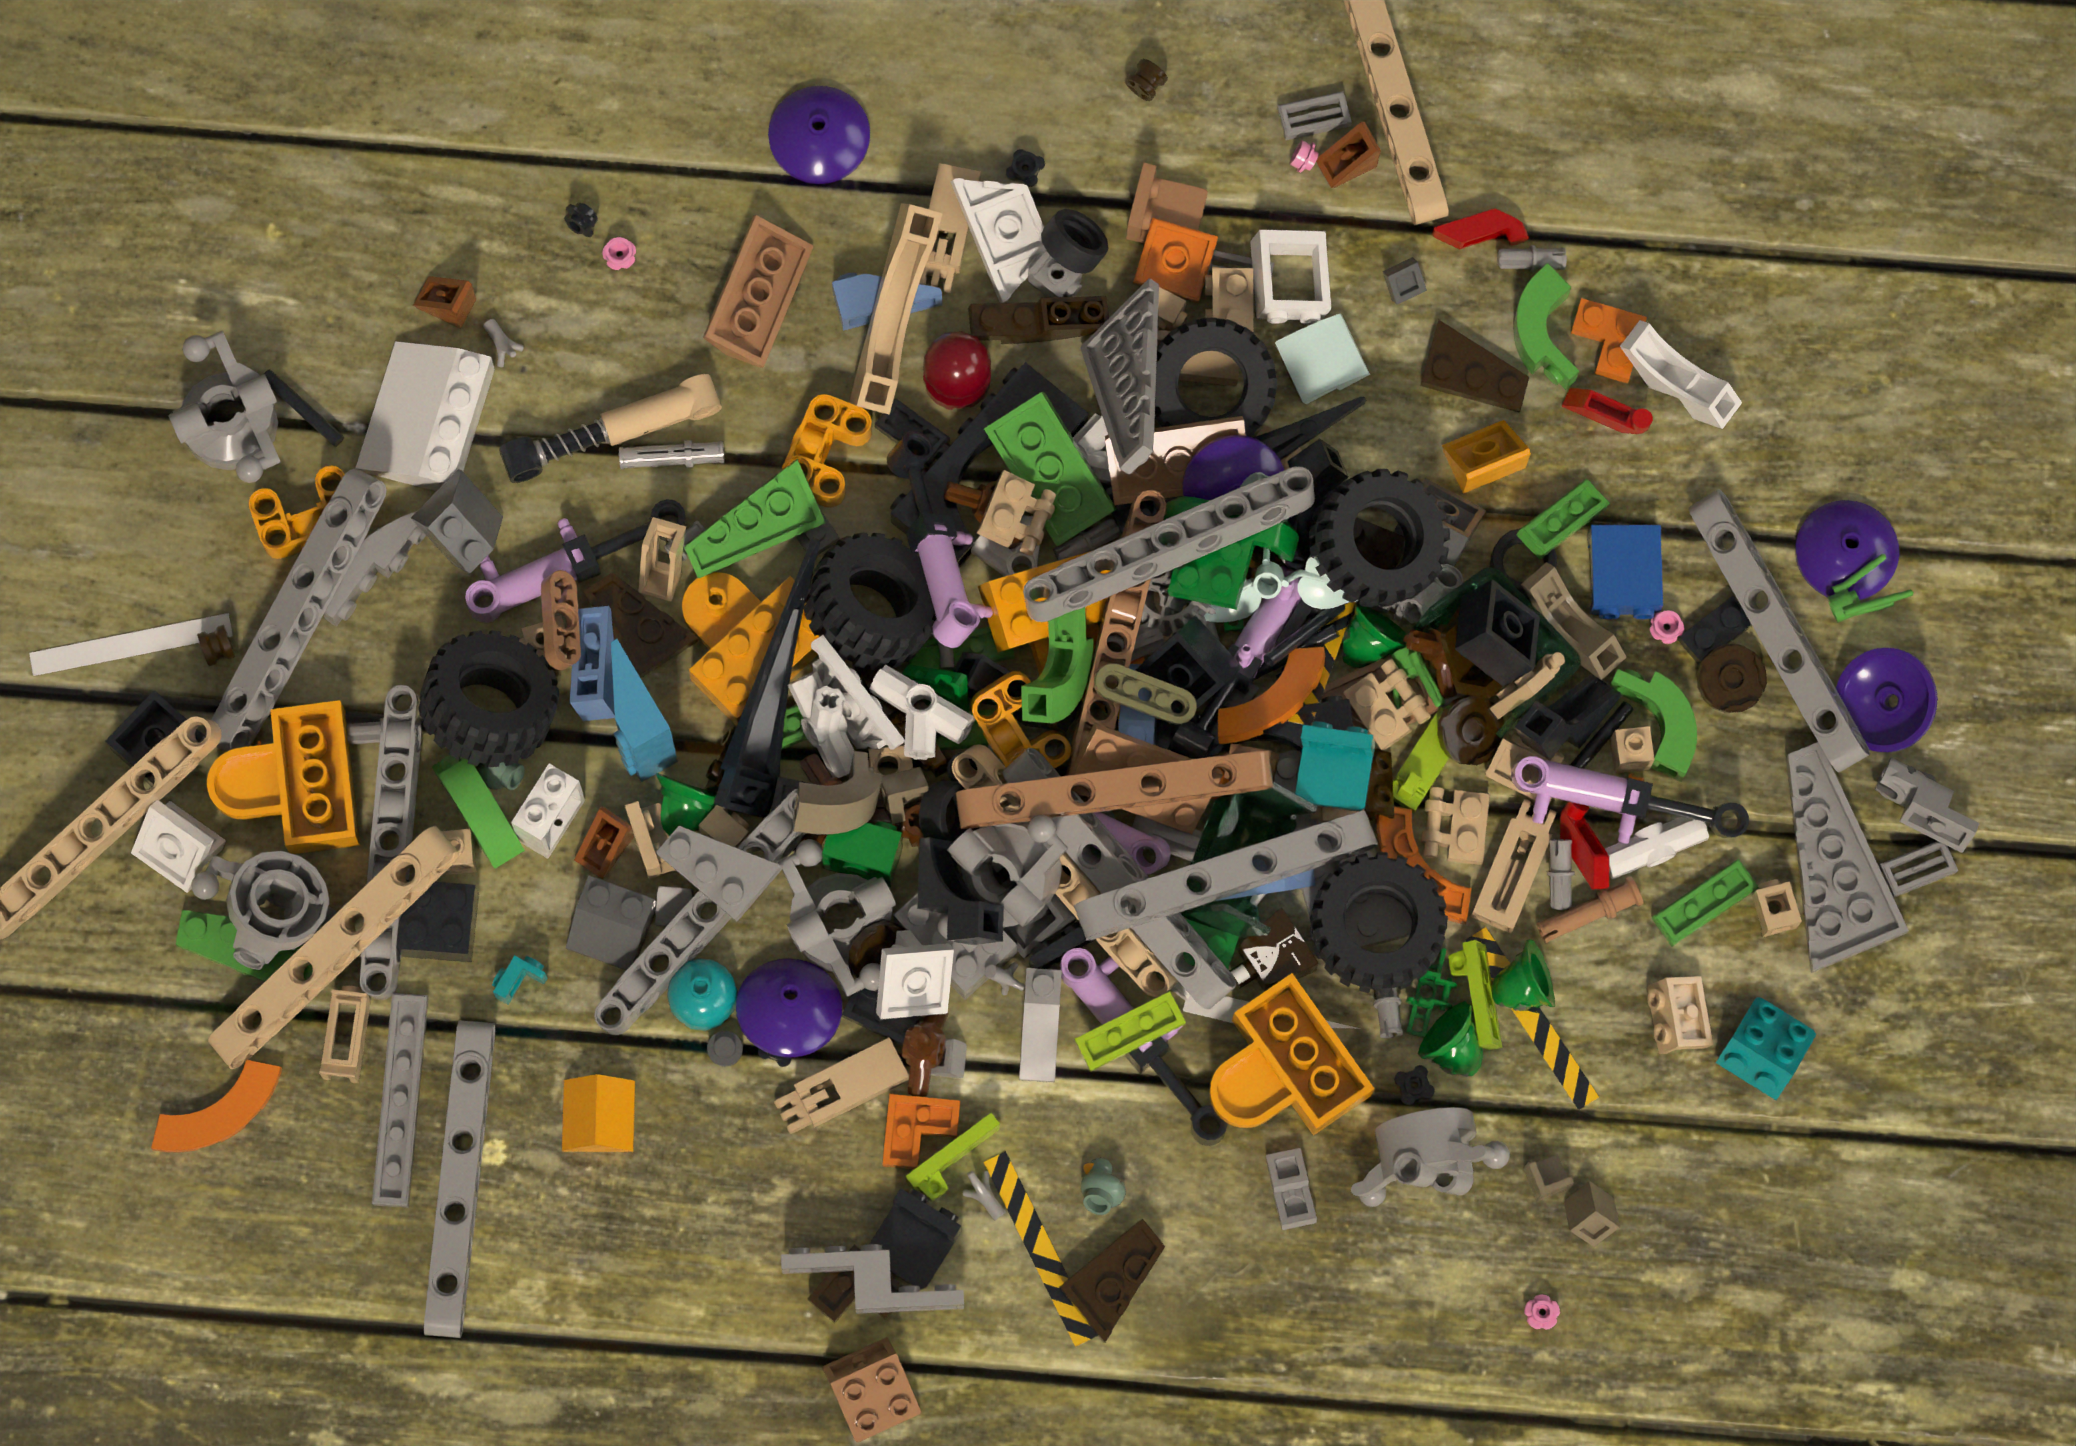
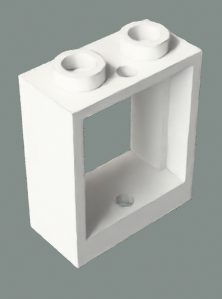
M1259 230L1250 241L1256 319H1267V322L1272 324L1284 323L1288 320H1300L1302 324H1314L1321 321L1331 310L1325 231ZM1270 255L1312 256L1315 301L1273 300Z
M550 763L547 765L511 822L520 843L547 859L550 857L585 801L579 780ZM561 819L562 825L556 826L554 824L555 820Z

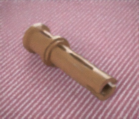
M1628 876L1625 878L1624 883L1608 890L1600 889L1596 893V897L1544 921L1537 922L1536 926L1540 929V936L1546 944L1604 916L1607 919H1612L1617 916V912L1635 904L1639 907L1644 903L1634 879Z

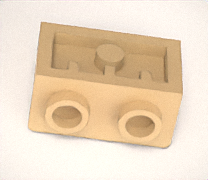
M1212 267V275H1205V295H1212V309H1205V318L1228 319L1253 332V268Z
M1514 732L1513 735L1506 733L1485 776L1535 800L1537 794L1523 792L1516 788L1511 779V770L1516 762L1529 756H1536L1544 760L1548 759L1525 745L1517 732ZM1559 752L1550 760L1561 764H1569L1563 761L1564 756ZM1526 765L1522 770L1523 780L1528 784H1535L1539 778L1538 769L1533 765Z
M638 801L625 805L649 880L676 871L656 854L657 850L669 838L661 824V804L657 803L642 809Z
M1701 976L1664 978L1648 985V1005L1651 1008L1654 1039L1657 1043L1659 1054H1667L1681 1049L1707 1048L1713 1045Z

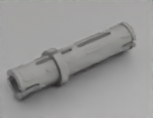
M685 440L684 444L619 447L620 468L622 470L625 468L686 465V468H693L694 464L724 463L723 441L692 443V440Z

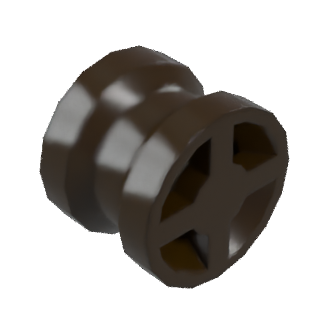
M1143 58L1138 62L1136 72L1129 74L1125 79V83L1135 95L1145 101H1152L1156 96L1155 90L1158 86H1163L1167 82L1168 77L1159 66Z
M224 624L218 626L214 632H201L197 634L208 666L215 665L217 660L224 657L227 659L236 657Z

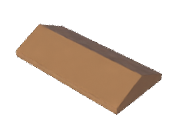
M754 215L703 338L725 355L763 368L814 246L769 221Z

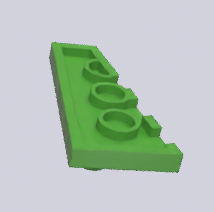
M798 459L684 545L698 579L825 524L823 515Z
M182 910L176 945L179 948L264 982L303 946L301 945L292 950H281L269 964H264L263 968L251 969L240 964L233 956L235 951L233 944L237 930L228 916ZM311 964L304 970L305 980L309 979L312 975L313 967Z

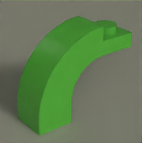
M1547 263L1532 277L1521 295L1514 318V341L1523 364L1531 374H1534L1543 366L1546 377L1553 384H1560L1566 390L1576 381L1579 370L1550 340L1546 328V319L1568 298L1571 286Z
M1085 607L1070 611L1048 621L1049 650L1045 667L1035 681L1021 686L1022 721L1058 722L1070 715L1081 700L1088 683L1093 659V638L1086 637Z
M1617 669L1610 686L1618 690L1623 697L1646 707L1655 716L1659 724L1660 744L1651 768L1682 782L1692 762L1697 745L1696 719L1689 701L1671 680L1656 671L1650 683L1644 681V677L1638 672L1630 669H1625V671Z
M448 755L432 766L436 776L460 811L494 869L525 851L474 765L468 764V760L459 757V759Z

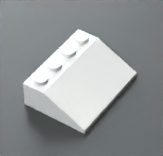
M395 341L355 469L437 491L458 469L463 471L495 370L492 358L460 348Z

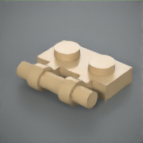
M1003 470L998 478L977 534L1007 548L1012 544L1015 537L1023 541L1020 551L1025 555H1033L1036 546L1041 544L1044 537L1042 530L1046 520L1050 519L1054 512L1053 502L1056 494L1051 490L1045 489L1041 498L1035 499L1031 497L1035 484ZM1024 511L1033 514L1029 526L1020 523Z
M1556 652L1540 658L1534 670L1503 687L1496 694L1499 700L1489 709L1499 719L1534 696L1555 677V674L1560 670V666L1565 662L1564 656Z
M1393 659L1388 660L1381 666L1387 675V679L1380 683L1375 675L1370 673L1343 692L1383 751L1412 732L1405 721L1406 718L1413 714L1418 723L1422 724L1431 717L1424 707L1426 704L1421 694L1416 695L1407 681L1408 675L1403 668L1399 669ZM1394 689L1397 690L1405 702L1399 709L1396 708L1388 696V693Z
M1431 787L1429 800L1425 801L1424 812L1428 815L1426 831L1422 832L1421 840L1425 844L1423 856L1426 858H1437L1438 846L1448 847L1447 861L1482 865L1490 794L1455 790L1453 803H1446L1443 801L1444 789ZM1441 816L1451 817L1450 834L1440 832Z

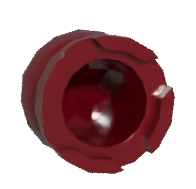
M963 331L948 332L935 339L929 345L923 360V381L927 394L937 405L948 410H953V408L961 409L968 406L971 408L985 398L991 383V358L987 348L976 336Z

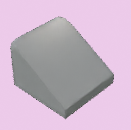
M658 886L655 925L666 927L694 897L693 889Z
M946 1039L941 1063L931 1069V1076L963 1078L967 1050L966 1043L956 1039Z

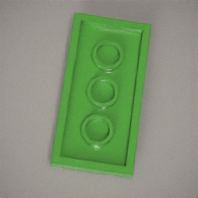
M1044 391L984 428L1010 472L1035 484L1031 497L1040 499L1045 489L1051 490L1056 494L1053 502L1054 512L1044 525L1056 546L1063 544L1117 510Z

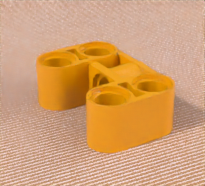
M827 394L818 395L810 402L802 423L797 428L782 470L798 459L802 470L807 473L806 479L817 504L831 508L838 506L845 499L846 489L843 475L838 470L824 465V462L834 439L851 446H862L869 441L872 435L870 414L862 407ZM824 408L830 409L834 413L831 418L826 420L819 419L815 414ZM853 421H861L865 424V428L860 432H852L847 426ZM827 482H834L839 486L838 490L831 494L823 492L821 487Z
M331 465L325 466L318 471L315 477V486L321 502L316 503L317 507L294 515L290 513L285 514L278 495L271 489H258L250 496L249 509L260 541L269 556L282 559L302 551L324 508L335 490L326 491L324 489L325 484L334 479L341 481L345 475L340 468ZM265 502L275 504L274 509L268 514L258 512L259 507ZM278 533L286 535L285 540L280 545L274 546L269 544V540L273 535Z
M1020 671L1007 673L973 696L971 711L974 718L983 730V735L998 759L1002 760L1006 768L1027 748H1034L1040 752L1054 769L1069 758L1071 746L1062 732L1049 730L1029 741L1015 720L1012 713L1022 707V696H1010L1007 688L1014 680H1022L1026 684L1031 683L1026 674ZM986 698L992 699L997 703L995 712L989 716H983L977 711L978 704ZM1058 739L1063 742V750L1059 755L1049 756L1045 753V745L1049 740Z

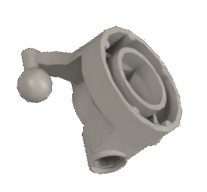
M223 331L206 338L199 335L189 336L184 341L182 348L183 354L187 359L193 362L203 361L207 358L210 349L216 347L227 372L208 376L194 385L183 400L181 408L174 410L172 414L168 415L181 444L185 442L195 458L208 466L224 470L236 469V474L240 480L247 483L256 482L261 478L263 470L281 463L273 445L278 426L274 405L277 403V400L265 374L260 376L247 366L236 362ZM232 401L245 406L246 410L243 413L237 412L234 418L228 422L221 423L215 421L212 426H208L206 423L209 413L220 403Z
M1037 815L1030 822L987 826L975 831L969 828L948 849L954 860L961 866L964 884L970 893L981 902L1004 906L1003 928L1018 924L1022 927L1027 925L1051 901L1059 888L1062 870L1059 858L1069 847L1055 834V823L1046 815ZM992 862L999 863L1007 869L1010 880L1016 881L1017 886L1010 890L999 884L993 873ZM948 912L943 914L938 921V931L946 939ZM960 943L969 953L978 946Z
M813 839L803 840L796 847L794 854L778 861L779 865L783 867L782 871L794 894L790 913L791 922L786 924L798 950L812 964L827 972H834L847 997L864 988L872 991L878 990L880 964L870 963L865 965L861 969L859 977L853 979L848 966L849 951L855 938L863 929L875 922H892V907L896 905L892 893L883 877L879 879L874 877L867 881L858 875L843 873L819 878L806 888L796 866L800 864L808 867L817 865L822 859L823 848L819 842ZM839 903L848 905L852 903L860 909L863 918L859 919L857 917L854 924L849 928H835L831 934L827 933L820 919L822 916L825 918L829 908Z
M284 851L262 852L245 861L244 864L226 861L218 856H213L206 871L197 874L191 883L194 895L206 900L214 897L219 891L217 875L231 880L226 902L229 919L237 930L233 944L235 949L233 956L240 964L251 969L263 968L264 964H269L281 950H292L305 944L322 925L324 926L337 913L328 906L327 886L316 867L301 856ZM267 899L278 907L286 908L284 911L285 920L268 917L258 906L264 904Z
M1455 1107L1436 1108L1402 1115L1376 1127L1375 1137L1380 1163L1369 1171L1363 1181L1353 1184L1351 1192L1353 1195L1359 1196L1361 1202L1369 1207H1375L1383 1203L1386 1198L1385 1186L1396 1180L1406 1185L1420 1188L1431 1185L1437 1191L1456 1196L1464 1195L1471 1189L1473 1184L1472 1162L1475 1163L1483 1160L1484 1164L1489 1168L1500 1169L1507 1165L1510 1159V1151L1501 1141H1490L1485 1146H1470L1469 1141L1475 1138L1477 1132L1473 1112L1468 1109ZM1453 1175V1180L1449 1185L1448 1178Z

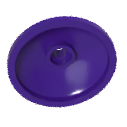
M810 86L793 92L777 106L769 124V145L778 165L790 176L807 183H831L848 176L862 163L869 148L870 126L863 108L849 94L833 87ZM817 122L825 125L822 130H815L812 126Z
M1241 435L1217 438L1200 448L1188 463L1183 476V496L1213 500L1240 488L1243 481L1253 473L1261 472L1270 477L1284 471V467L1276 453L1257 439Z
M1834 501L1817 508L1803 522L1795 543L1796 562L1802 576L1813 589L1826 597L1835 594L1833 586L1843 583L1879 555L1885 554L1886 559L1847 589L1848 592L1855 590L1859 600L1869 598L1888 584L1895 573L1899 561V543L1890 522L1873 507L1857 501ZM1848 539L1854 540L1857 548H1848L1845 541Z
M1876 648L1862 653L1847 665L1836 686L1837 692L1871 751L1896 752L1912 746L1925 735L1936 714L1937 689L1930 671L1917 657L1900 649ZM1892 695H1896L1898 703L1892 708L1889 704V699Z
M791 958L777 959L757 967L745 978L737 995L736 1016L744 1035L759 1049L776 1056L799 1057L819 1050L835 1035L842 1017V999L836 983L823 969L804 960ZM791 993L794 994L796 998L793 1000H788L784 996L786 994Z

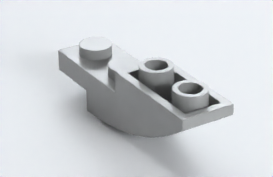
M416 512L386 524L364 539L323 614L325 620L336 627L342 619L344 621L348 620L357 606L355 601L362 591L367 593L377 579L376 572L389 579L394 571L398 573L404 567L408 560L407 553L413 544L419 545L426 536L411 519Z

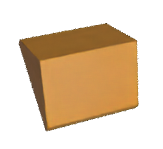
M1505 420L1442 445L1443 452L1463 494L1525 469L1531 455L1529 447Z
M599 1074L564 1080L562 1152H634L635 1081Z

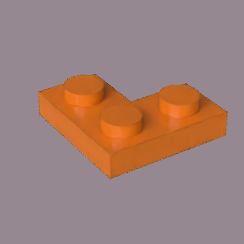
M1581 298L1571 334L1602 342L1603 347L1595 374L1628 384L1633 364L1620 346L1639 320L1646 322L1647 317Z
M889 1094L882 1166L905 1169L917 1168L919 1165L921 1135L957 1138L960 1101Z

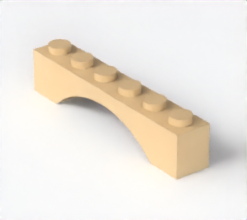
M901 203L849 403L855 406L890 414L898 384L906 328L921 276L934 247L942 217L940 212Z

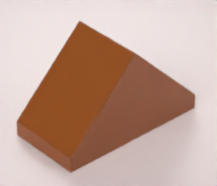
M1360 122L1321 154L1316 162L1330 187L1336 188L1376 168L1381 150L1366 123Z
M428 276L413 306L461 329L476 302V296L472 284L467 280Z
M602 806L599 808L574 861L601 879H604L634 838L632 826Z

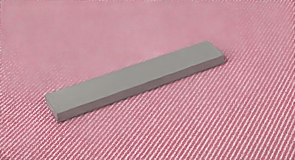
M392 993L372 1204L374 1206L409 1208L428 995Z

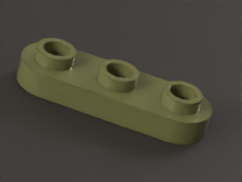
M1107 664L1101 667L1094 676V688L1101 697L1176 725L1186 723L1192 719L1196 712V700L1189 691L1122 665ZM1107 676L1116 678L1117 685L1114 689L1106 686L1105 680ZM1141 688L1147 689L1150 693L1147 701H1142L1138 696ZM1174 700L1182 704V711L1179 714L1174 713L1171 709V704Z

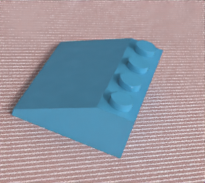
M615 639L611 642L614 711L618 731L614 732V736L619 747L620 759L630 776L637 774L640 781L643 782L656 773L677 763L678 760L669 725L618 639Z

